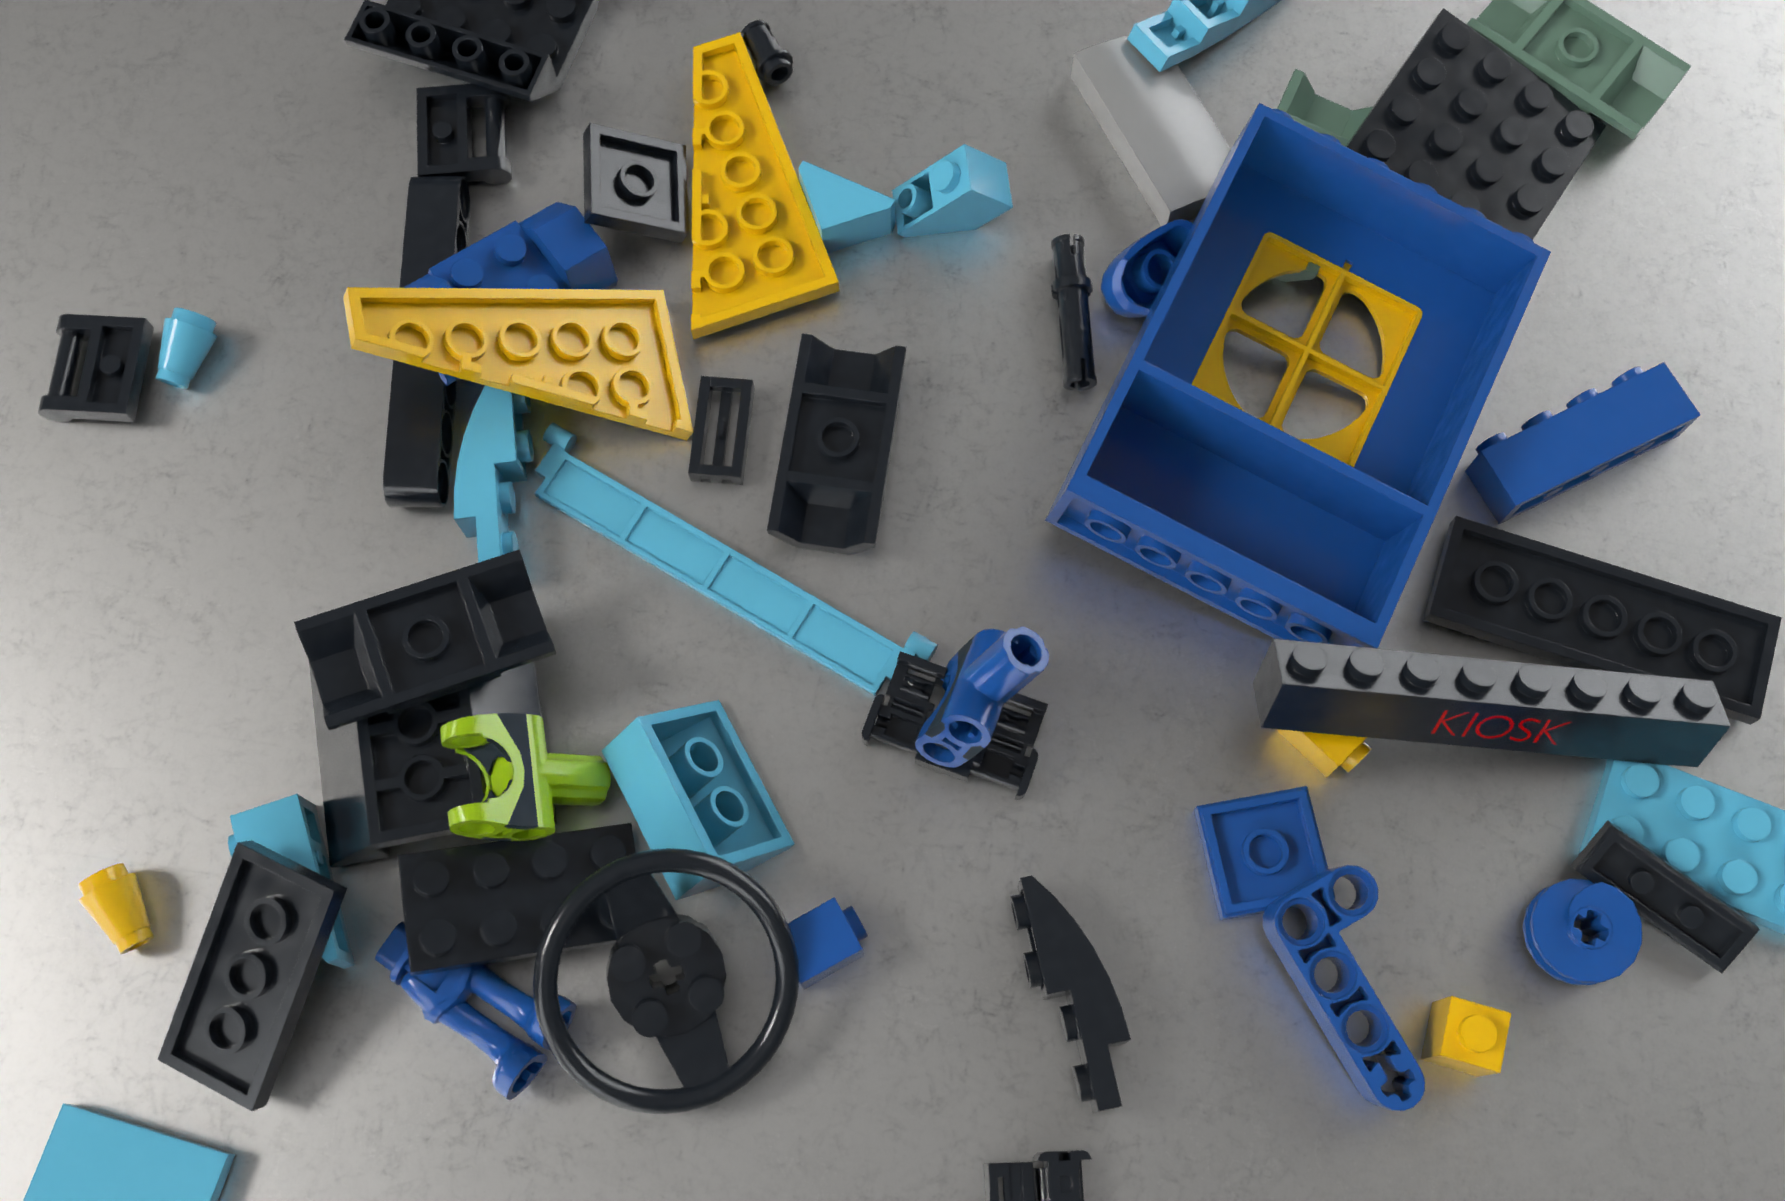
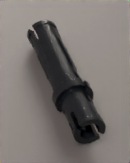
M1064 234L1055 237L1051 241L1055 269V280L1051 284V294L1058 303L1064 373L1063 387L1073 391L1075 389L1074 382L1078 381V391H1083L1097 385L1088 297L1093 292L1092 280L1086 276L1084 238L1074 234V245L1070 246V234Z

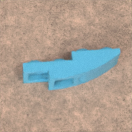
M486 385L472 411L463 436L454 486V520L467 538L477 537L478 563L519 550L516 533L514 531L509 532L508 514L516 512V498L512 483L527 481L526 462L534 461L531 432L529 429L524 430L523 413H530L531 411L530 398Z

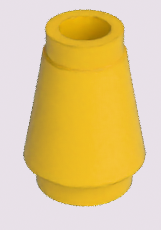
M124 863L102 869L78 884L83 894L79 902L112 943L117 946L120 954L130 952L154 938L136 873H128Z

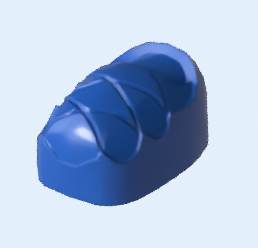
M1184 219L1174 220L1153 230L1124 249L1109 264L1102 277L1101 291L1105 302L1115 314L1126 318L1147 317L1193 225L1190 221Z

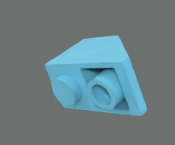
M963 144L892 190L893 199H895L898 235L903 237L976 230L1013 208L1006 163L966 144Z

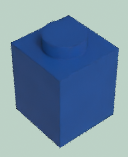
M835 897L788 923L796 945L799 963V983L803 990L864 956L863 948L859 941L868 937L867 932L853 907L850 906L841 910Z

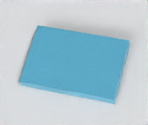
M63 1103L23 1201H218L235 1154L80 1106Z

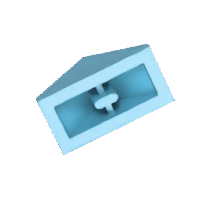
M802 161L798 168L800 185L827 253L892 233L896 226L895 199L806 161Z

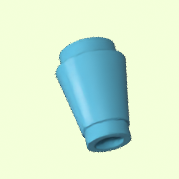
M174 308L171 318H164L158 362L159 370L156 379L165 384L187 390L190 381L193 380L217 339V335L213 333L216 322L199 313L183 308Z

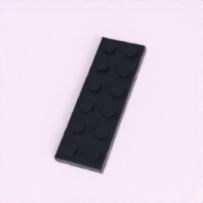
M1455 516L1449 524L1424 616V621L1568 667L1713 681L1727 717L1750 725L1761 719L1782 617L1459 516Z

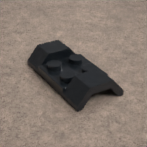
M802 333L767 526L768 534L796 548L851 555L875 548L899 406L906 347L894 346L877 354L833 349L813 335Z
M520 549L294 622L310 662L323 704L324 720L329 731L386 711L388 714H392L502 677V672L556 654L555 647L534 595Z

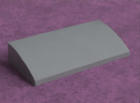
M1128 36L1108 40L1075 52L1073 54L1070 77L1159 224L1163 226L1174 220L1184 219L1191 221L1196 219L1231 149L1178 64L1159 72L1127 40Z

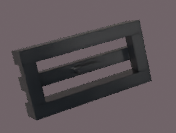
M701 376L688 470L690 481L701 482V478L711 479L712 483L732 480V484L743 485L755 390L753 380ZM713 391H722L712 465H706L703 463ZM733 392L741 393L733 460L732 466H724Z

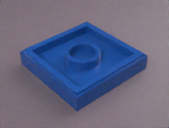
M1307 786L1199 805L1194 809L1220 921L1264 913L1267 906L1275 899L1319 873L1328 870Z

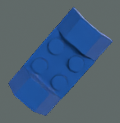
M555 202L520 223L516 220L436 264L429 268L427 275L404 288L612 289L617 286L618 278L606 244L590 224L584 223V216L577 207ZM438 373L446 386L460 379Z

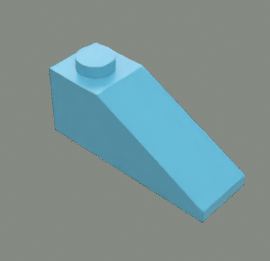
M294 794L230 816L234 832L233 835L228 837L231 857L237 842L252 840L334 881L315 804L299 794ZM340 907L322 958L329 964L346 969L354 966L355 961Z

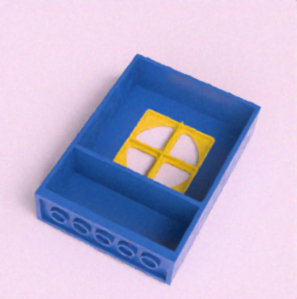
M1259 103L1229 151L1045 521L1274 639L1378 649L1551 251L1535 244L1525 234L1512 232L1486 219L1480 211L1463 207L1439 195L1431 186L1424 183H1416L1390 170L1384 162L1374 158H1367L1343 146L1335 137L1318 133L1294 121L1288 113L1279 109H1271ZM1309 262L1320 266L1316 276L1322 279L1324 289L1301 337H1290L1247 315L1243 311L1241 306L1243 299L1266 281L1286 274L1300 273L1306 269ZM1350 293L1362 300L1374 318L1382 345V369L1378 378L1368 377L1325 355L1320 349L1321 339L1343 294ZM1229 332H1237L1277 352L1287 361V367L1264 416L1261 418H1256L1246 413L1240 407L1227 382L1223 350L1225 336ZM1307 372H1315L1357 393L1365 400V409L1355 421L1342 430L1324 437L1298 439L1285 433L1282 427L1283 420Z

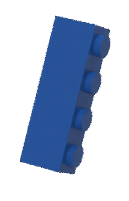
M1665 362L1643 372L1640 366L1634 367L1617 377L1611 383L1612 388L1598 393L1595 388H1591L1569 401L1566 405L1568 409L1554 416L1550 410L1543 411L1526 421L1521 426L1523 431L1511 437H1507L1504 432H1501L1478 445L1475 449L1478 455L1465 472L1498 524L1520 515L1683 433L1700 416V413Z

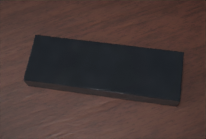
M1609 820L1606 821L1571 864L1575 871L1592 883L1603 882L1617 887L1633 901L1639 916L1721 974L1760 930L1750 919Z

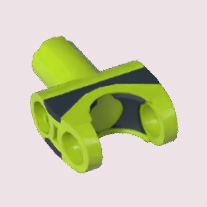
M520 713L482 714L460 718L440 727L442 746L455 749L456 753L466 755L476 762L483 772L486 782L485 796L481 803L461 805L448 811L449 829L454 834L489 841L539 839L556 832L553 805L598 806L606 799L611 784V773L608 763L601 756L547 753L544 722L541 716Z

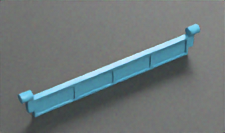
M551 423L545 430L543 440L552 446L535 470L539 476L545 478L535 492L537 498L872 695L876 696L886 679L891 681L900 651L926 661H930L936 652L938 644L915 631L908 638L904 648L568 454L577 441V436L555 423Z

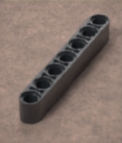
M465 176L411 177L407 197L400 288H404L427 275L429 268L468 247L470 192ZM393 360L383 471L385 501L389 507H445L450 487L458 380L446 386L438 372Z

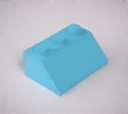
M719 700L639 716L601 750L651 850L674 848L704 852L722 858L747 872L795 845ZM673 872L663 873L676 901L721 886L714 881L696 875Z

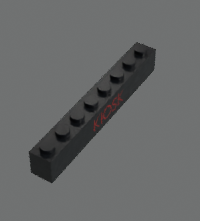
M1273 639L1253 681L1261 728L1698 768L1731 727L1713 681L1295 640Z

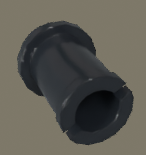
M755 20L746 25L741 31V35L746 48L757 64L755 68L757 76L770 85H779L788 80L793 72L792 55L780 47L768 23H765L764 20Z

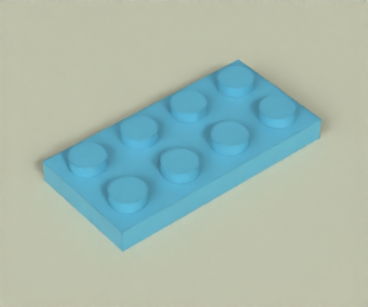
M1607 759L1579 854L1606 821L1609 820L1752 922L1785 935V810L1668 765Z

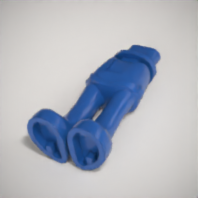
M404 922L399 923L393 929L377 952L375 960L391 971L390 980L396 985L402 986L408 996L422 1009L425 1020H429L433 1024L441 1022L471 1041L489 1056L496 1064L492 1084L498 1093L508 1100L517 1097L541 1071L547 1062V1056L533 1045L517 1038L490 1020L467 1002L470 996L475 994L523 1028L535 1043L544 1049L550 1050L537 1020L533 997L499 977L486 965L410 976ZM558 994L561 1013L565 1025L569 1029L577 1006L567 997Z

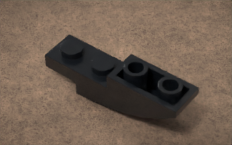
M1033 876L1022 877L1017 886L1019 894L1010 896V902L1017 930L1027 929L1032 951L1023 953L1030 988L1040 986L1043 1000L1066 995L1068 1005L1059 1007V1014L1066 1042L1076 1041L1081 1065L1073 1066V1076L1080 1102L1090 1101L1093 1113L1121 1107L1122 1103L1108 1047L1125 1044L1131 1040L1110 977L1082 929L1057 898Z

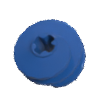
M1567 879L1544 888L1536 894L1527 906L1522 925L1526 947L1536 964L1554 979L1572 985H1594L1620 976L1635 962L1642 944V921L1633 901L1617 887L1603 882L1592 883L1590 880ZM1574 922H1581L1580 929L1574 927ZM1582 934L1588 936V941H1581Z

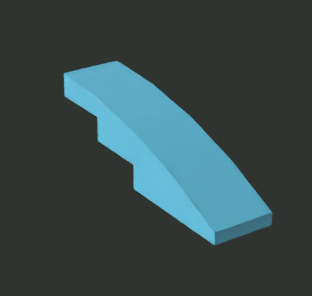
M1173 0L1166 12L1135 23L1127 40L1161 72L1197 55L1230 36L1281 0Z

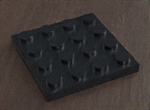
M1443 8L1345 147L1367 158L1378 159L1384 162L1390 170L1416 183L1427 184L1434 188L1439 195L1463 207L1476 209L1486 219L1512 232L1525 234L1533 240L1606 125L1590 113L1587 114L1561 92Z

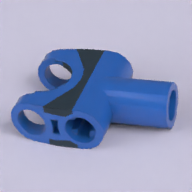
M1023 626L1017 629L1011 628L1007 632L997 629H985L971 638L950 659L946 666L945 679H941L944 681L942 687L945 690V694L934 712L924 722L915 742L918 752L927 760L937 765L958 767L983 750L991 741L1004 704L1047 667L1049 652L1044 645L1043 639L1035 631ZM936 744H940V745H942V746H944V747H946V748H948V749L939 747V746H937Z

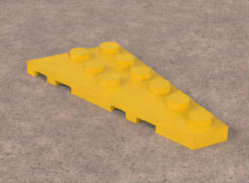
M735 33L694 46V128L692 136L694 149L692 169L693 270H691V333L693 340L839 292L838 278L741 33Z
M347 287L343 300L351 349L685 441L693 433L664 290Z

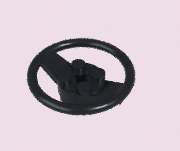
M674 848L652 849L619 858L601 867L579 883L561 902L552 915L538 947L533 974V999L537 1020L542 1035L560 1066L579 1085L598 1098L628 1110L654 1114L680 1113L708 1106L728 1097L751 1081L766 1066L781 1045L794 1015L799 988V963L791 929L783 912L765 888L751 875L722 858L704 852ZM667 872L686 873L709 879L724 886L747 904L762 924L768 936L774 957L776 977L772 1007L767 1021L755 1042L730 1067L716 1014V1009L721 1006L724 1000V985L726 981L725 965L720 946L707 926L697 922L690 916L676 913L652 874ZM605 893L617 939L611 948L606 967L610 1000L622 1019L633 1026L640 1035L644 1037L656 1036L683 1085L681 1088L651 1089L639 1087L608 1075L581 1052L565 1025L558 999V971L562 952L572 929L580 917ZM661 960H667L670 967H677L679 965L682 967V972L675 975L676 981L670 985H664L662 981L653 982L649 977L650 975L657 974L655 964Z

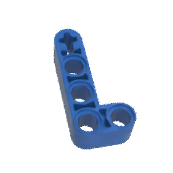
M1345 865L1331 868L1319 873L1270 903L1263 914V929L1359 1093L1366 1101L1376 1106L1395 1111H1405L1413 1108L1421 1100L1425 1091L1424 1075L1339 934L1341 930L1367 916L1374 909L1378 901V886L1375 878L1367 870L1359 866ZM1340 877L1348 879L1356 891L1355 901L1347 910L1340 907L1333 896V886ZM1290 906L1299 908L1307 920L1306 930L1298 939L1289 936L1283 927V915ZM1323 958L1331 960L1338 972L1335 986L1328 991L1322 990L1314 978L1315 967ZM1356 1011L1362 1012L1369 1023V1032L1366 1038L1358 1044L1353 1043L1346 1032V1023L1349 1017ZM1374 1055L1378 1062L1364 1060L1363 1058ZM1383 1068L1397 1071L1398 1076L1392 1081V1086L1395 1089L1393 1093L1381 1089V1086L1388 1080Z

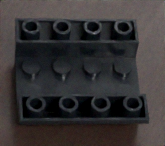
M364 0L344 41L347 46L532 102L561 89L597 12L599 0H388L386 5Z
M309 662L330 867L335 868L390 857V846L454 834L449 829L448 811L461 805L481 803L485 796L486 782L483 772L476 762L466 755L456 753L455 749L442 746L440 727L460 718L482 714L520 713L538 715L543 718L535 662L502 672V677L392 714H388L386 711L330 731L324 720L323 704ZM553 805L554 822L558 824L556 807Z

